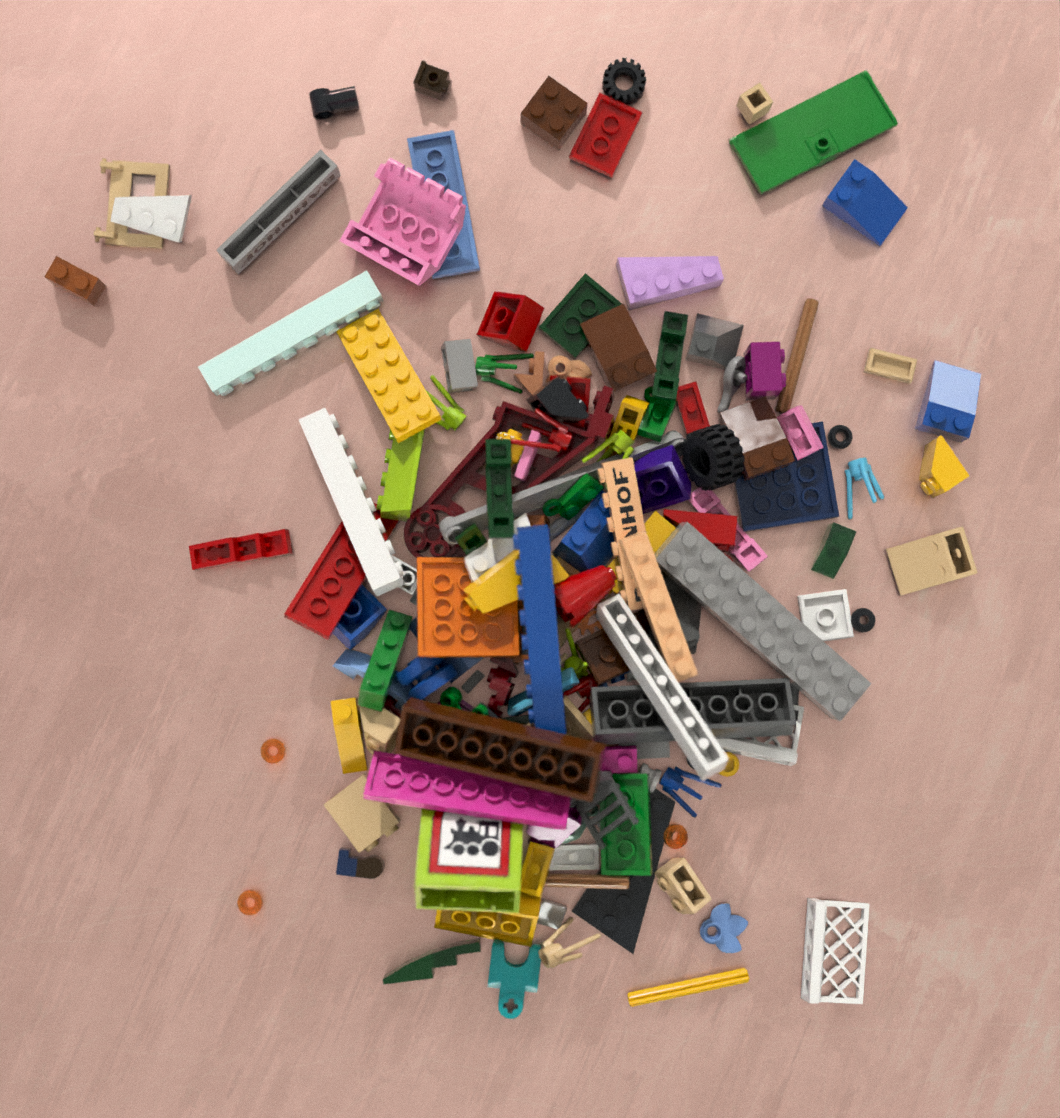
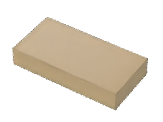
M870 348L864 373L911 384L917 359Z

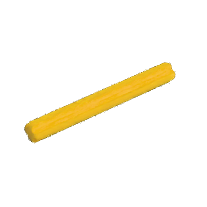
M746 968L633 991L627 994L628 1002L631 1007L743 984L749 982V974Z

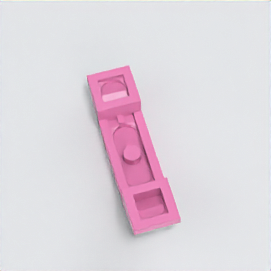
M700 487L691 493V498L688 502L696 512L730 515L712 490L705 491ZM737 523L734 549H729V553L745 570L750 572L768 556L753 538H750L745 531L743 532V529Z

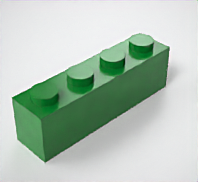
M389 609L360 686L357 705L382 712L410 633L413 616Z

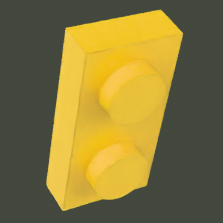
M530 841L521 871L520 892L542 897L555 852L554 848Z

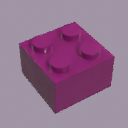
M751 342L744 352L746 362L745 374L747 375V380L745 381L746 400H757L765 396L767 400L775 399L782 391V388L786 387V374L782 373L781 364L785 362V351L780 349V342Z

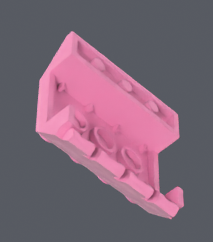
M389 158L386 164H380L374 175L381 182L360 222L356 223L350 220L340 242L420 286L441 268L463 227L466 205L462 204L463 196L450 189H447L444 193L445 187L430 178L425 180L424 175L409 167L405 170L404 164Z

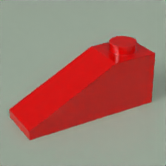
M664 509L663 517L675 527L681 522H688L721 552H729V549H734L737 516Z

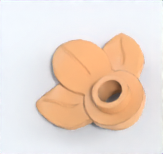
M557 355L548 363L549 375L545 384L549 382L550 375H557L561 380L563 378L566 380L567 376L589 378L592 376V372L581 360L570 361L563 355ZM559 363L564 364L565 368L562 372L556 371V365Z

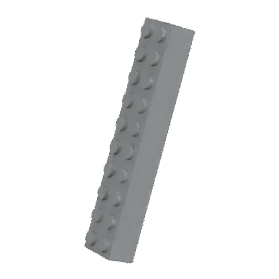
M681 522L655 552L654 555L659 569L784 678H789L793 686L831 719L841 721L872 684L688 522Z

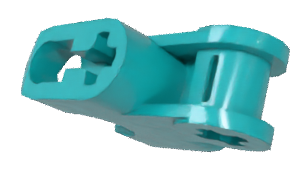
M494 939L491 951L488 988L500 989L498 1010L504 1018L514 1019L522 1013L525 992L537 993L541 964L539 950L542 948L541 944H532L529 947L527 959L523 963L515 965L506 960L504 942ZM509 999H514V1004H518L513 1006V1010H509L508 1006L504 1004L508 1003Z

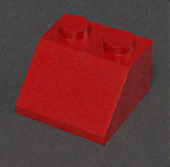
M494 291L476 335L511 350L527 352L537 325L540 322L544 307L526 295Z

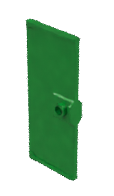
M864 70L730 138L729 144L734 152H736L758 192L762 195L896 127L898 122L873 82L869 72Z

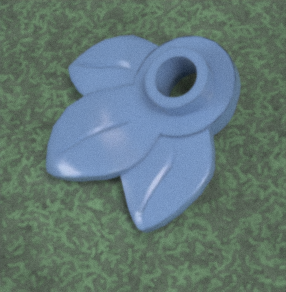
M729 903L720 904L712 910L710 918L701 924L700 935L705 942L716 944L722 952L737 953L742 948L736 937L746 929L748 921L739 915H731ZM711 926L716 928L714 935H709L707 932Z

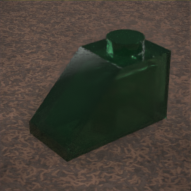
M834 522L829 524L811 570L834 579L848 555L857 531Z

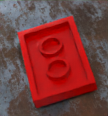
M599 92L573 146L569 159L612 178L643 112Z

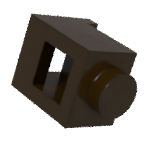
M422 60L413 83L415 91L442 100L444 93H449L452 80H450L448 71L429 65L426 61ZM430 77H432V78H434V79H437V80H436V81H430Z

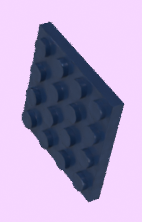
M823 421L811 423L823 445L822 449L797 460L791 448L795 459L791 465L744 481L742 475L734 482L743 532L840 517Z

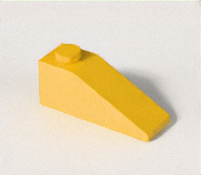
M626 395L621 402L610 437L614 432L617 434L621 429L635 442L638 436V428L649 406V402ZM614 451L609 457L614 456L618 453Z
M358 697L331 701L333 724L343 774L368 770L359 705H357Z

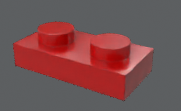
M697 382L678 386L676 404L686 435L709 427L710 424Z

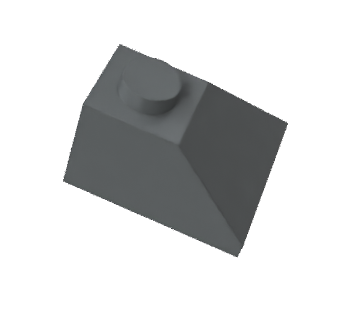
M697 313L685 360L725 370L728 363L736 357L744 325Z

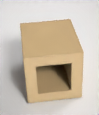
M758 83L740 95L736 106L750 125L769 113L773 101L762 84Z

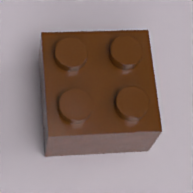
M548 76L521 112V124L554 148L560 150L586 115L588 103Z

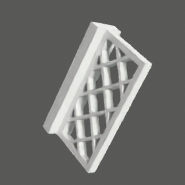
M793 705L794 710H797L798 714L794 733L792 732L790 735L792 738L791 748L782 747L777 740L778 736H770L771 738L765 742H759L755 737H750L752 740L746 738L716 739L724 752L793 766L797 762V747L804 707ZM773 740V742L775 743V745H773V744H768V743Z
M816 898L807 899L801 999L814 1004H819V1002L863 1004L870 904L819 900ZM827 906L836 907L841 913L832 922L826 917ZM854 908H862L861 919L854 924L847 915ZM845 918L851 928L842 936L835 926ZM832 930L839 939L829 948L825 943V935ZM856 932L860 936V941L852 949L846 939ZM843 943L850 952L840 961L833 951ZM831 955L837 965L827 973L823 968V961ZM854 956L858 961V968L850 974L844 965ZM841 968L848 978L838 986L831 977ZM829 980L835 987V990L829 996H821L822 985ZM851 982L856 986V998L847 997L842 991Z

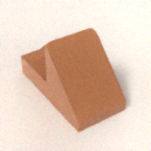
M535 351V358H530L529 373H533V375L514 374V380L529 397L542 387L545 352Z

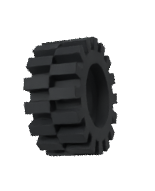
M622 58V62L616 59L614 64L610 63L608 69L604 72L603 92H605V95L630 106L631 102L635 104L638 98L640 99L643 95L646 84L644 69L641 70L639 63L635 65V60L633 59L630 62H626L627 58ZM620 75H628L633 80V86L628 90H621L615 84L616 78Z

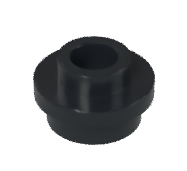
M836 425L829 431L828 441L832 447L844 449L852 442V432L844 425ZM838 433L843 435L844 439L841 442L836 439V434Z
M866 608L855 610L851 615L852 627L858 632L870 631L875 625L873 612ZM862 615L867 618L865 625L861 624L859 620Z

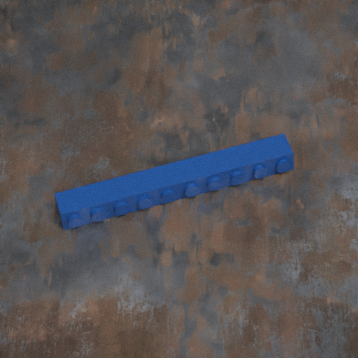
M548 525L517 527L518 534L513 535L514 550H519L520 560H515L516 575H521L522 585H517L518 600H524V610H519L521 625H526L527 635H522L523 650H528L529 659L524 660L525 675L530 674L531 684H526L527 699H532L533 708L528 709L529 724L534 723L536 728L566 735Z

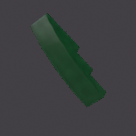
M480 938L455 942L408 960L387 973L383 978V985L432 979L435 974L434 968L457 965V955L481 952Z

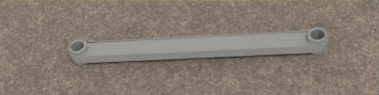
M675 430L669 431L663 436L661 442L653 440L633 448L634 451L629 457L633 458V462L652 451L670 445L674 446L680 457L683 455L682 448H684L683 442L685 438ZM624 452L621 455L616 454L513 494L512 510L514 518L523 515L525 512L527 514L542 508L545 502L550 499H559L586 473L599 481L598 469L601 468V463L622 459ZM484 505L456 517L449 516L444 518L439 524L443 538L449 544H457L455 537L474 523L480 531L488 529L487 506Z

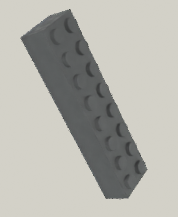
M789 678L679 683L715 739L791 735L796 726ZM640 685L591 687L589 702L594 742L625 744L676 741Z

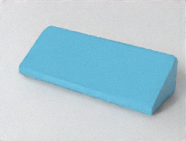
M572 667L561 672L563 692L580 683ZM527 690L509 699L507 710L509 716H518L533 708L532 699H527Z

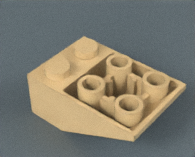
M963 526L886 549L900 596L978 573Z

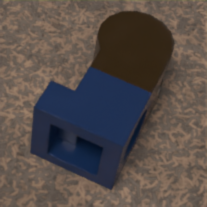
M341 847L339 849L336 875L375 879L381 875L385 865L380 856H352L351 848Z

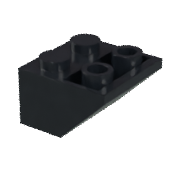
M559 376L547 382L526 399L534 411L538 408L557 421L576 423L590 416L586 412L588 408L580 398H575L571 392V385L564 378L561 380Z

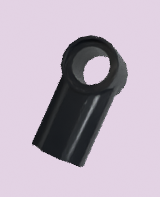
M355 86L331 91L327 88H319L309 93L313 117L318 120L331 118L338 112L359 108Z

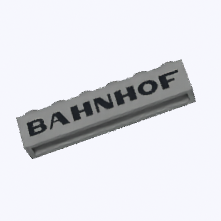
M320 149L217 249L221 258L239 275L341 176L338 166Z

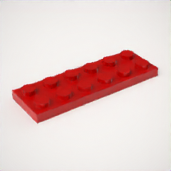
M376 509L373 512L376 520L380 518L381 510ZM380 518L386 530L382 535L385 541H387L400 521ZM343 521L339 524L284 613L285 618L327 640L331 637L367 577Z

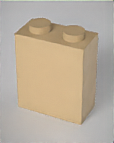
M366 773L324 804L325 808L359 853L364 849L368 853L379 844L377 839L383 834L389 837L399 829L396 824L401 821L388 803L364 799L363 793L368 777Z

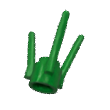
M485 354V357L478 356L475 366L476 375L482 376L481 381L491 382L521 394L523 392L522 389L493 378L491 375L496 374L497 368L517 369V365L497 363V361L533 358L534 354L494 356Z

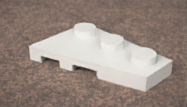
M192 195L116 197L110 221L180 243L183 239Z
M526 512L514 521V534H518L517 527L531 526ZM513 538L489 539L488 542L464 558L463 561L471 583L514 550Z

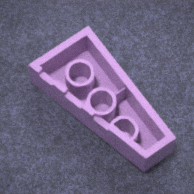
M718 256L618 257L616 262L628 310L720 287L724 280Z

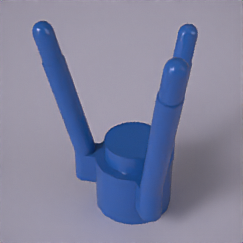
M668 767L659 784L664 786L662 790L670 794L692 817H697V814L673 791H678L680 788L695 798L702 800V795L683 784L684 778L681 776L721 788V783L710 779L702 781L698 775L683 771L678 767L674 769Z

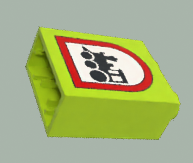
M422 808L415 878L416 909L519 913L523 824Z

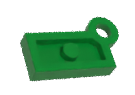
M650 386L644 392V399L649 402V406L638 428L637 435L661 442L676 407V402L652 398L649 394L652 393L653 386Z
M586 473L559 499H550L545 502L542 511L546 516H554L559 513L569 521L585 505L593 500L604 487L598 480Z

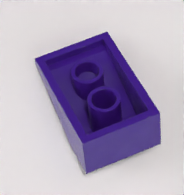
M673 445L652 451L634 462L643 514L690 500L691 481Z

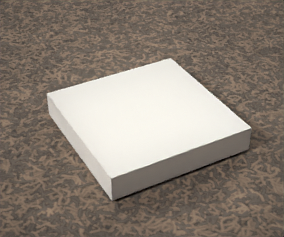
M847 589L797 596L801 622L821 640L831 641L854 637Z

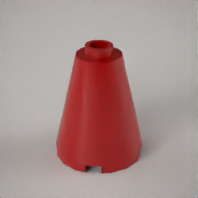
M600 565L571 575L565 580L553 584L556 611L565 623L570 620V628L576 626L616 586L615 580L617 577L611 567L606 568L604 565Z

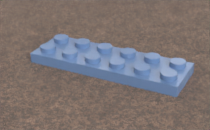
M454 130L407 138L412 169L424 175L425 180L430 178L445 187L444 193L447 189H450L463 196L462 204L466 205L463 227L441 268L432 275L433 279L480 271Z

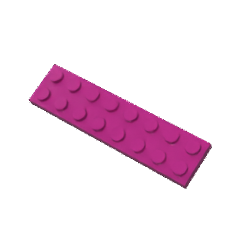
M374 751L363 793L365 800L565 831L571 797L380 751Z

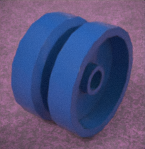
M416 657L406 664L407 667L397 673L395 677L401 686H407L414 680H417L418 683L409 689L407 694L410 698L422 700L459 673L452 663H447L439 669L435 667L445 658Z

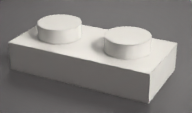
M561 844L558 848H554L555 852L549 870L599 869L598 844Z

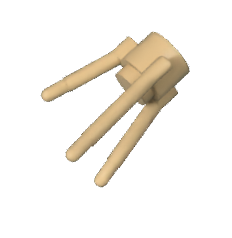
M570 917L549 939L541 943L542 949L539 950L541 962L546 968H554L560 964L581 958L583 956L582 953L566 957L565 955L599 939L601 934L597 933L563 949L559 943L554 944L553 942L573 922L574 919Z

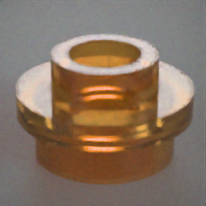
M269 739L262 744L260 752L266 762L278 763L284 758L286 749L280 740ZM272 746H275L278 750L275 756L269 753V749Z
M672 824L666 828L664 842L668 847L679 849L687 843L688 834L682 825ZM677 832L676 839L672 840L673 834Z
M254 890L244 891L237 901L239 910L245 915L256 914L260 911L263 904L261 895ZM247 898L254 900V906L250 907L247 905Z

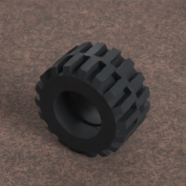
M715 424L693 431L686 436L683 442L682 460L685 465V471L689 474L690 480L694 481L695 485L698 488L701 487L702 490L710 491L734 483L742 476L741 472L744 471L745 466L743 462H745V456H743V448L739 443L740 440L738 437H735L731 429L728 430L727 426Z

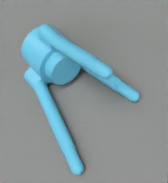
M859 458L848 462L849 469L845 470L847 478L848 519L853 518V477L855 481L864 480L873 503H876L877 499L871 482L880 499H884V494L872 472L871 465L868 464L867 458Z

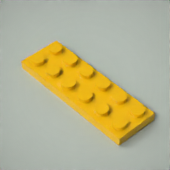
M379 309L336 331L398 443L442 420Z

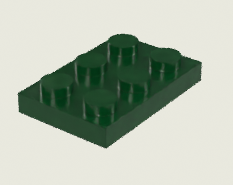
M585 273L539 326V330L572 358L576 359L588 346L580 323L622 303Z

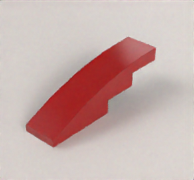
M289 529L230 537L189 546L192 570L293 553Z

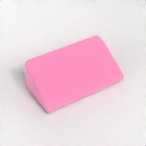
M802 405L796 406L776 417L797 460L823 448Z

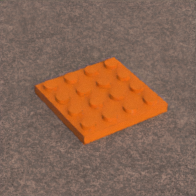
M417 557L418 658L519 657L518 599L484 614L478 609L473 611L465 601V598L468 596L463 591L471 584L463 561L465 557Z

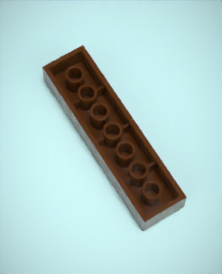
M410 698L402 706L395 754L592 802L598 790L606 744Z

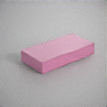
M532 430L528 441L541 443V434ZM525 446L514 474L516 480L526 481L538 448Z

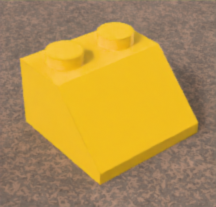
M942 435L924 446L919 480L921 481L920 486L926 495H930L932 498L939 496L969 477V474Z

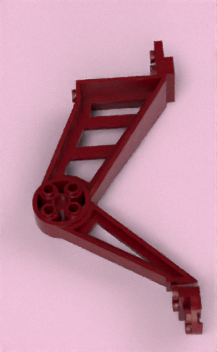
M604 385L602 391L596 392L593 400L595 410L593 414L589 413L590 416L586 418L584 424L585 431L559 422L562 425L568 426L567 431L573 433L567 450L561 451L553 458L536 453L531 467L537 470L529 475L526 481L512 486V495L558 477L593 451L597 443L602 444L609 439L615 423L614 415L609 413L614 400L613 388ZM503 401L501 407L497 406L494 411L492 420H495V424L423 506L415 510L410 515V519H407L404 527V541L409 552L415 558L424 557L419 553L427 551L430 547V553L433 557H466L458 543L451 547L445 541L438 526L439 517L435 512L445 513L453 517L466 513L463 507L451 500L465 484L486 492V477L483 474L477 473L479 468L485 463V440L496 439L500 432L508 433V430L512 429L513 425L522 427L521 424L523 422L549 432L553 428H558L535 412ZM430 516V520L425 522L426 518ZM416 523L424 528L423 533L420 531L413 532ZM421 539V543L417 545V541ZM444 547V551L439 554V550ZM511 657L490 658V662L498 664L497 669L491 668L486 682L490 683L488 688L497 691V694L491 695L487 707L499 718L503 715V712L499 710L501 706L508 705L515 686L514 683H511L512 677L517 678L519 673Z

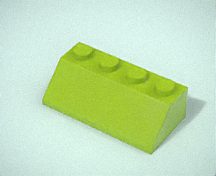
M390 429L388 440H393L392 448L386 449L384 462L389 463L388 471L382 473L380 485L385 487L384 495L378 496L376 508L381 510L380 518L404 522L410 519L425 429L400 443L397 442Z

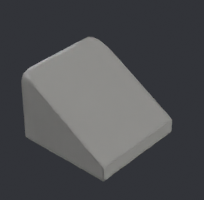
M543 898L537 923L558 929L562 925L567 906Z

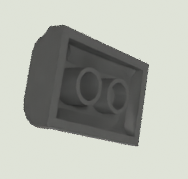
M661 571L690 654H695L700 638L699 625L702 605ZM649 624L647 636L654 647L658 648Z

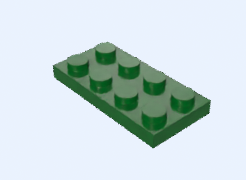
M649 773L613 774L612 778L615 783H619L623 796H627L629 806L636 811L635 815L639 823L633 825L631 820L628 819L602 838L607 847L601 850V875L651 876L653 869ZM614 793L599 804L600 813L618 800ZM622 806L600 821V831L626 813Z

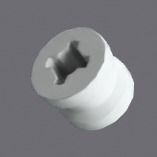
M643 763L638 773H649L650 793H653L662 771L659 769L652 770L647 764Z

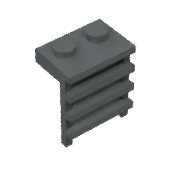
M611 770L601 772L598 790L592 802L571 797L569 807H576L600 850L607 847L602 838L625 821L630 819L633 825L639 823L635 815L636 811L629 806L628 798L623 796L619 783H615ZM614 793L618 800L590 820L587 813ZM622 806L626 813L598 833L595 825Z

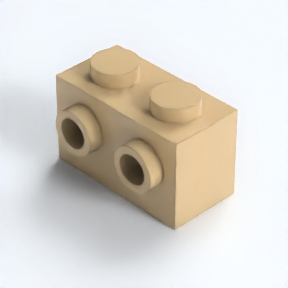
M672 858L654 873L658 878L657 883L659 887L668 893L672 899L671 904L673 908L681 914H695L712 900L685 858Z

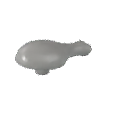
M742 356L734 357L725 369L723 395L717 408L719 414L729 409L733 395L739 389L741 383L743 384L747 380V375L745 374L746 362Z

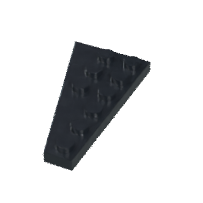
M656 788L653 793H650L653 874L651 876L627 875L630 877L629 889L586 888L571 910L632 954H634L655 878L654 873L658 867L675 801ZM601 867L595 875H601Z

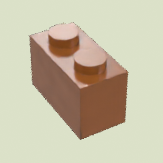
M58 256L55 257L44 276L53 285L93 306L96 305L106 287L99 278Z

